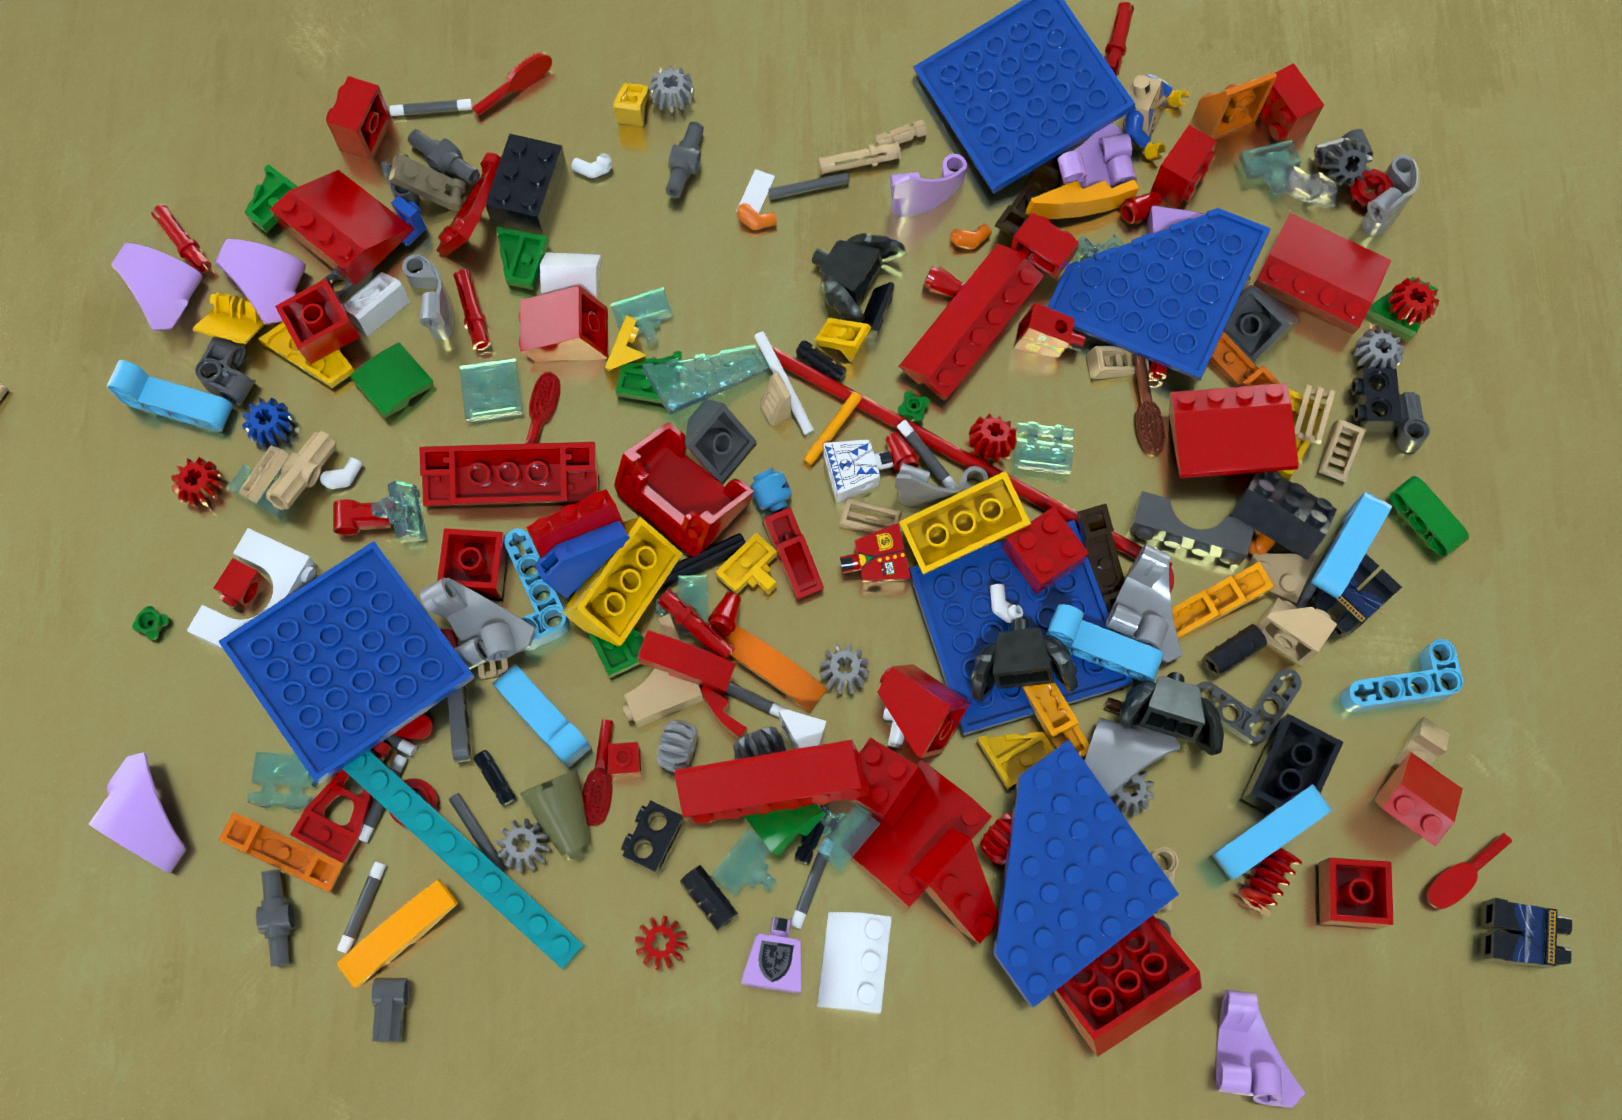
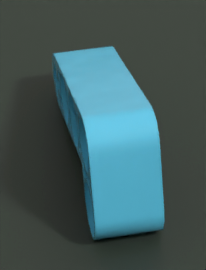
M125 360L117 362L107 384V388L114 396L126 405L217 432L223 431L233 408V404L222 397L148 376L141 367Z
M1365 491L1354 502L1342 521L1344 525L1314 575L1311 584L1338 599L1349 584L1392 506Z
M517 528L507 533L504 543L535 612L521 618L536 628L531 647L525 649L534 650L564 636L569 630L570 623L568 617L562 613L564 608L556 591L542 581L538 571L533 575L524 574L526 568L535 566L540 557L528 532ZM518 542H522L527 554L521 556L516 545ZM541 591L550 592V596L546 600H536L537 594ZM554 616L562 618L558 626L550 627L547 625L549 619Z
M1059 604L1045 636H1052L1060 640L1073 656L1141 682L1155 681L1164 655L1160 650L1082 620L1084 613L1073 606Z
M1438 639L1426 646L1419 655L1422 671L1355 681L1342 691L1340 696L1342 706L1350 712H1363L1441 701L1459 692L1463 686V676L1454 645L1445 639ZM1433 650L1440 653L1442 661L1434 657ZM1440 678L1448 682L1449 690L1441 685ZM1411 682L1419 686L1420 694L1412 689ZM1382 686L1387 687L1391 691L1392 698L1384 695ZM1354 692L1357 696L1366 695L1367 693L1369 695L1361 700L1360 697H1355Z
M516 664L492 683L568 768L591 749L589 742L571 722H568Z
M1312 784L1243 834L1221 847L1212 856L1230 880H1235L1332 811V808Z

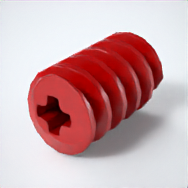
M1280 847L1257 864L1258 867L1254 866L1251 868L1250 873L1252 877L1245 878L1244 884L1246 887H1241L1238 890L1240 898L1251 908L1263 914L1271 915L1266 906L1277 907L1278 905L1272 898V895L1283 897L1284 893L1278 888V885L1289 886L1290 882L1284 875L1295 876L1296 872L1290 865L1301 866L1302 861Z

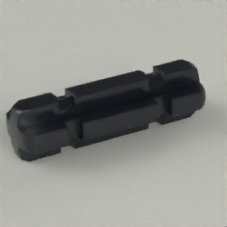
M801 341L796 348L797 355L803 359H809L808 362L825 374L829 373V377L838 382L845 376L846 368L840 363L835 364L834 359L818 348L813 349V345L808 341Z
M483 750L476 754L474 761L478 768L482 769L481 773L492 791L497 793L495 796L502 806L512 803L516 796L511 788L507 787L508 783L498 766L492 763L494 760L487 750Z
M822 805L820 807L825 811L826 815L807 836L803 835L800 842L802 845L801 847L798 846L795 853V859L803 864L810 863L813 856L812 850L816 849L825 828L823 824L824 822L827 823L831 813L827 807Z

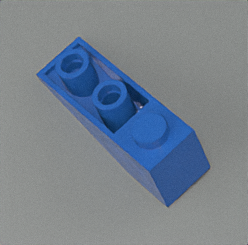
M618 520L556 544L535 564V567L542 581L567 599L619 548H622L630 537L622 523Z

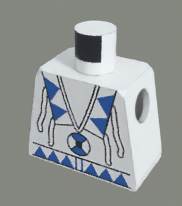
M870 440L828 442L823 444V456L836 503L877 487L880 482L879 470L893 467L890 451L874 454Z

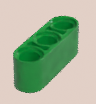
M1412 476L1390 492L1391 503L1437 555L1447 557L1468 541L1469 534L1465 527L1421 478Z

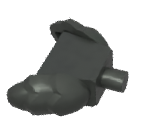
M861 233L852 236L847 241H837L830 252L820 248L816 249L812 257V263L820 266L821 292L827 305L830 308H834L842 317L849 318L854 322L865 320L858 304L881 269L882 262H889L892 259L904 256L905 245L888 236Z
M1017 618L1012 621V631L1000 632L997 642H992L981 650L975 660V669L970 680L972 684V698L982 703L991 694L995 683L997 689L1055 683L1052 669L1063 686L1071 693L1078 687L1076 677L1078 669L1071 659L1069 649L1060 640L1052 636H1042L1040 628H1030L1027 619Z
M1172 672L1167 677L1160 676L1156 683L1151 681L1142 682L1128 692L1126 700L1120 706L1121 715L1119 720L1120 725L1124 729L1130 728L1142 714L1139 722L1140 727L1192 743L1196 741L1200 750H1204L1211 756L1222 753L1224 730L1217 708L1208 699L1201 697V691L1197 686L1185 683V678L1181 673Z

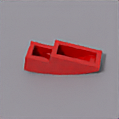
M791 507L761 518L796 598L800 599L825 589Z
M650 630L646 632L638 655L639 664L668 672L669 676L724 693L727 692L735 668V663L720 656Z

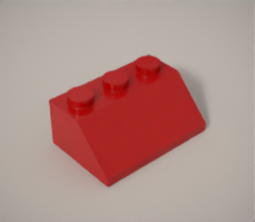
M607 489L594 492L586 499L567 505L548 517L539 518L533 524L526 527L541 558L556 544L618 520L627 530L617 506Z

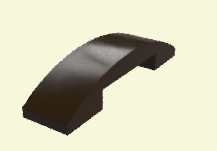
M1059 155L1034 170L1033 175L1012 205H1008L996 222V228L1014 237L1029 217L1025 212L1031 198L1057 189L1062 181L1058 164Z
M1105 503L1077 511L1081 539L1084 547L1089 552V562L1108 614H1110L1125 579L1111 533L1114 532L1107 504Z

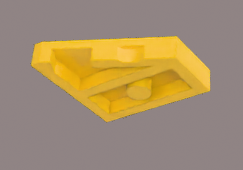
M1033 732L1025 735L1005 734V736L995 737L981 736L977 739L978 744L1007 790L1017 785V777L1054 750L1044 732Z

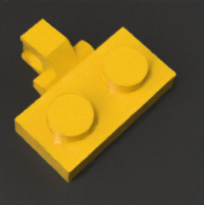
M756 532L715 571V574L736 594L748 584L752 588L758 585L769 595L777 586L775 584L776 581L768 574L771 571L768 564L777 556V551Z

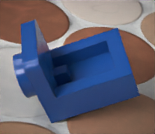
M397 196L391 202L396 214L414 229L402 241L404 245L409 246L427 227L420 216L422 214L421 209L413 201L407 202L400 196Z

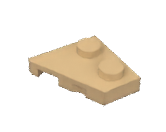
M1254 553L1250 557L1245 569L1260 561L1276 587L1265 594L1276 599L1287 600L1296 605L1317 555L1312 554L1309 560H1306L1298 554L1259 555Z

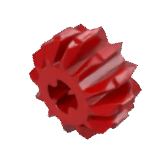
M1419 277L1415 278L1413 282L1406 278L1401 284L1395 285L1391 296L1388 298V303L1392 305L1390 313L1398 314L1397 322L1405 319L1408 326L1414 322L1420 326L1426 320L1433 317L1440 300L1435 298L1438 290L1429 289L1430 281L1421 284Z
M990 413L985 418L979 417L975 424L970 427L968 433L969 447L974 449V456L982 455L984 462L988 458H992L995 463L1000 458L1006 460L1017 444V429L1011 428V421H1002L1001 415L997 419L993 418Z
M198 457L195 463L191 459H187V466L184 468L176 465L179 474L171 475V480L175 483L172 486V491L178 494V499L182 503L188 502L192 507L196 508L200 502L204 506H208V499L210 497L218 499L215 491L224 489L223 484L220 482L223 475L217 470V466L213 462L208 461L206 463L203 458Z
M1013 812L1003 814L1000 819H996L980 842L981 851L986 854L985 856L991 862L994 861L998 866L1006 863L1007 851H1009L1010 828Z
M667 916L662 917L661 926H658L656 919L652 917L650 918V923L653 927L651 930L644 925L640 926V930L646 934V937H635L636 943L645 944V946L636 950V954L641 956L649 953L643 961V964L646 966L655 958V970L661 969L662 960H665L668 969L673 968V963L670 959L672 956L678 961L683 960V956L677 952V949H688L687 943L678 942V940L686 937L687 933L683 930L674 934L680 925L677 920L668 928ZM660 935L664 939L669 937L670 940L665 944L666 949L664 951H661L659 947L655 950L653 946L657 943V937Z

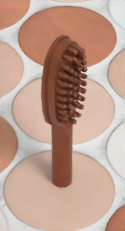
M1144 357L1134 358L1141 404L1136 410V429L1143 450L1150 455H1156L1165 446V425L1159 406L1152 401L1146 359Z

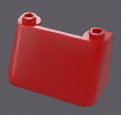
M667 422L623 453L614 486L618 496L686 553L691 556H697L746 507L752 499L754 490L739 479L729 481L726 486L722 485L685 454L687 449L685 446L686 436L670 422Z

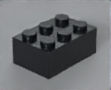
M509 133L487 197L486 209L491 221L543 233L566 164L562 145Z
M1278 471L1254 474L1231 515L1309 560L1326 536L1337 509L1328 500L1318 498L1307 492L1302 485L1292 483L1283 478Z
M1286 714L1276 725L1242 799L1271 814L1312 784L1321 793L1344 742L1290 714Z

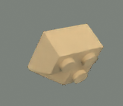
M1277 598L1265 612L1257 627L1265 635L1267 644L1298 665L1303 666L1320 651L1337 623L1332 621L1330 615L1323 610L1314 609L1313 607L1297 609L1291 602Z

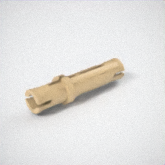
M898 142L876 147L872 144L868 145L866 149L823 158L819 157V168L821 175H824L825 173L866 165L874 167L878 166L880 162L901 159V151ZM879 153H884V154H882V155H877V156H871V157L863 158V157H865V156H870V155H876V154H879ZM857 158L856 160L835 164L836 162Z

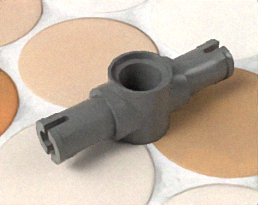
M690 122L684 139L679 142V145L674 144L672 146L668 162L671 176L666 187V194L670 197L680 198L686 179H689L691 174L696 175L701 161V151H699L698 145L704 131L703 125L698 122Z
M417 129L409 134V144L424 153L426 162L433 170L444 175L446 172L451 175L455 174L470 185L477 182L480 177L479 170L463 160L461 151L450 140L445 138L441 142L437 139L432 140Z
M281 870L263 871L261 875L264 900L261 901V906H258L256 909L257 928L261 935L264 934L265 939H268L271 967L290 964L287 935H291L290 930L295 927L294 908L292 902L287 901V897H283Z

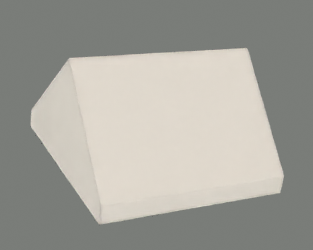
M546 252L540 263L541 295L579 285L598 300L601 255Z
M381 272L345 301L343 305L352 322L368 337L410 303V300L398 279Z
M788 709L779 711V724L793 749L822 745L826 729L825 720Z

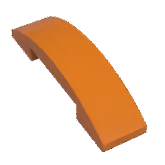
M1223 331L1210 362L1225 378L1236 387L1280 384L1264 365L1258 368Z
M736 626L735 631L731 632L729 636L722 637L735 648L729 659L737 664L738 662L786 694V698L809 714L827 691L826 687L792 660L744 629Z
M235 812L231 815L218 839L329 893L345 865Z

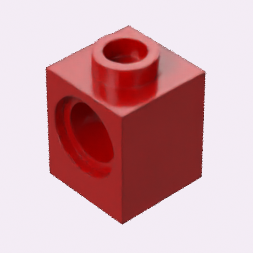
M232 558L213 588L221 595L219 600L232 608H235L238 604L247 609L266 579L257 570Z
M638 742L608 744V774L612 781L642 779L641 748Z

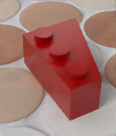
M951 827L909 873L959 931L980 944L999 923L997 922L998 913L972 839Z

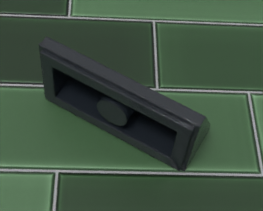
M892 282L875 288L864 311L865 320L860 322L869 324L871 327L866 339L867 341L876 342L894 296L895 285Z

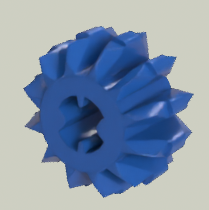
M271 397L267 403L264 399L259 398V405L256 407L253 404H249L251 412L243 413V418L246 422L242 424L245 432H248L247 436L251 441H257L263 447L268 442L272 446H276L277 439L279 438L287 441L284 433L293 431V427L290 424L293 421V416L288 412V408L284 403L278 404L277 400Z

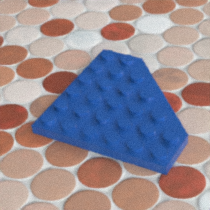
M1215 208L1192 220L1191 218L1169 226L1168 229L1155 234L1152 232L1131 240V243L1118 248L1115 246L1094 254V257L1067 264L1047 307L1073 317L1075 320L1073 329L1201 381L1271 228L1220 208Z
M1069 740L1065 741L1017 777V795L1012 813L1010 846L1006 856L1003 896L1000 899L997 921L999 925L997 939L994 942L993 955L1030 1007H1035L1179 895Z

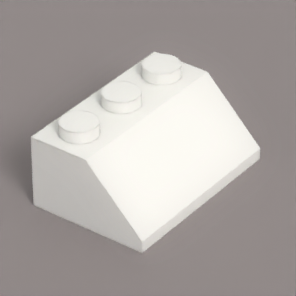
M828 912L817 1007L876 1015L881 1014L891 916L856 912Z

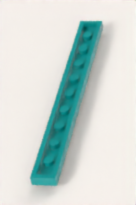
M367 751L342 768L561 969H564L584 946L578 938L372 751Z

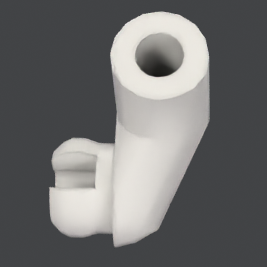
M600 154L597 157V161L588 163L576 157L571 164V170L589 178H596L607 174L611 170L612 159L607 154Z
M350 457L343 469L323 472L320 476V481L322 485L329 489L348 487L353 482L363 463Z
M1003 584L991 585L990 595L993 613L1007 623H1012L1014 619L1022 618L1023 609L1019 605H1012L1006 601L1005 586Z
M885 706L883 718L892 721L887 745L902 748L904 735Z

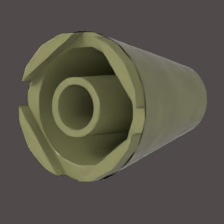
M576 769L520 793L522 801L561 856L568 854L569 859H572L587 852L585 846L590 844L580 779Z

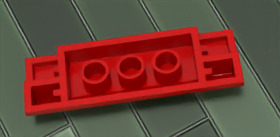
M1000 244L995 245L898 367L918 384L923 382L943 401L946 400L1043 279L1044 275L1025 259L1028 254Z
M595 442L419 447L420 476H422L423 506L572 503L582 501L590 494L598 492L599 471Z
M853 740L677 769L674 773L683 818L691 817L695 824H706L711 821L728 818L737 819L741 816L753 814H767L771 811L783 809H797L798 807L814 804L823 805L828 802L845 799L854 800L858 797L870 795V784L861 768V756Z

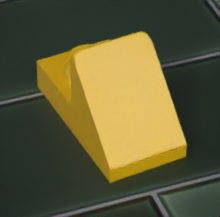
M623 83L613 102V109L618 123L634 126L644 125L645 105L650 96L648 86Z
M625 316L604 370L611 371L647 356L640 351L626 346L628 342L633 344L639 330L638 327H635L637 319Z
M828 318L814 340L821 347L840 350L848 361L852 363L865 343L871 327L865 323Z

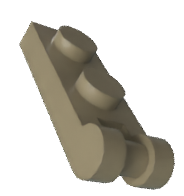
M400 153L393 157L389 182L447 209L459 211L462 208L463 200L461 195L466 190V183L463 180L452 179ZM445 189L451 191L450 196L444 193Z

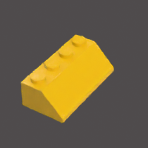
M1006 471L899 521L923 575L1031 525Z
M641 517L624 522L630 539L582 584L562 611L565 616L582 630L616 646L623 644L683 554Z

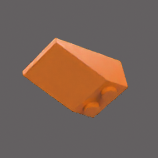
M1275 72L1238 85L1236 83L1231 84L1223 91L1215 94L1208 93L1199 100L1194 115L1205 134L1215 138L1256 122L1277 78Z

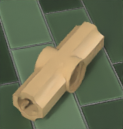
M323 431L314 432L298 453L293 452L283 464L281 475L266 492V499L273 506L281 510L289 509L306 487L311 488L317 482L322 466L337 448L336 442L329 434Z

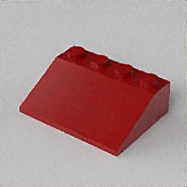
M340 170L331 172L288 191L270 208V211L285 231L354 286L364 279L414 231L412 226Z
M1290 213L1253 285L1272 297L1353 335L1364 321L1392 260Z
M1287 383L1170 392L1169 419L1180 478L1298 469L1299 463L1292 404Z
M922 759L917 765L927 780L894 828L891 829L869 815L840 846V849L906 911L925 892L909 873L951 827L973 839L992 818L972 797Z
M1152 915L1055 990L1054 993L1079 1033L1097 1057H1099L1202 989L1200 970L1156 917Z

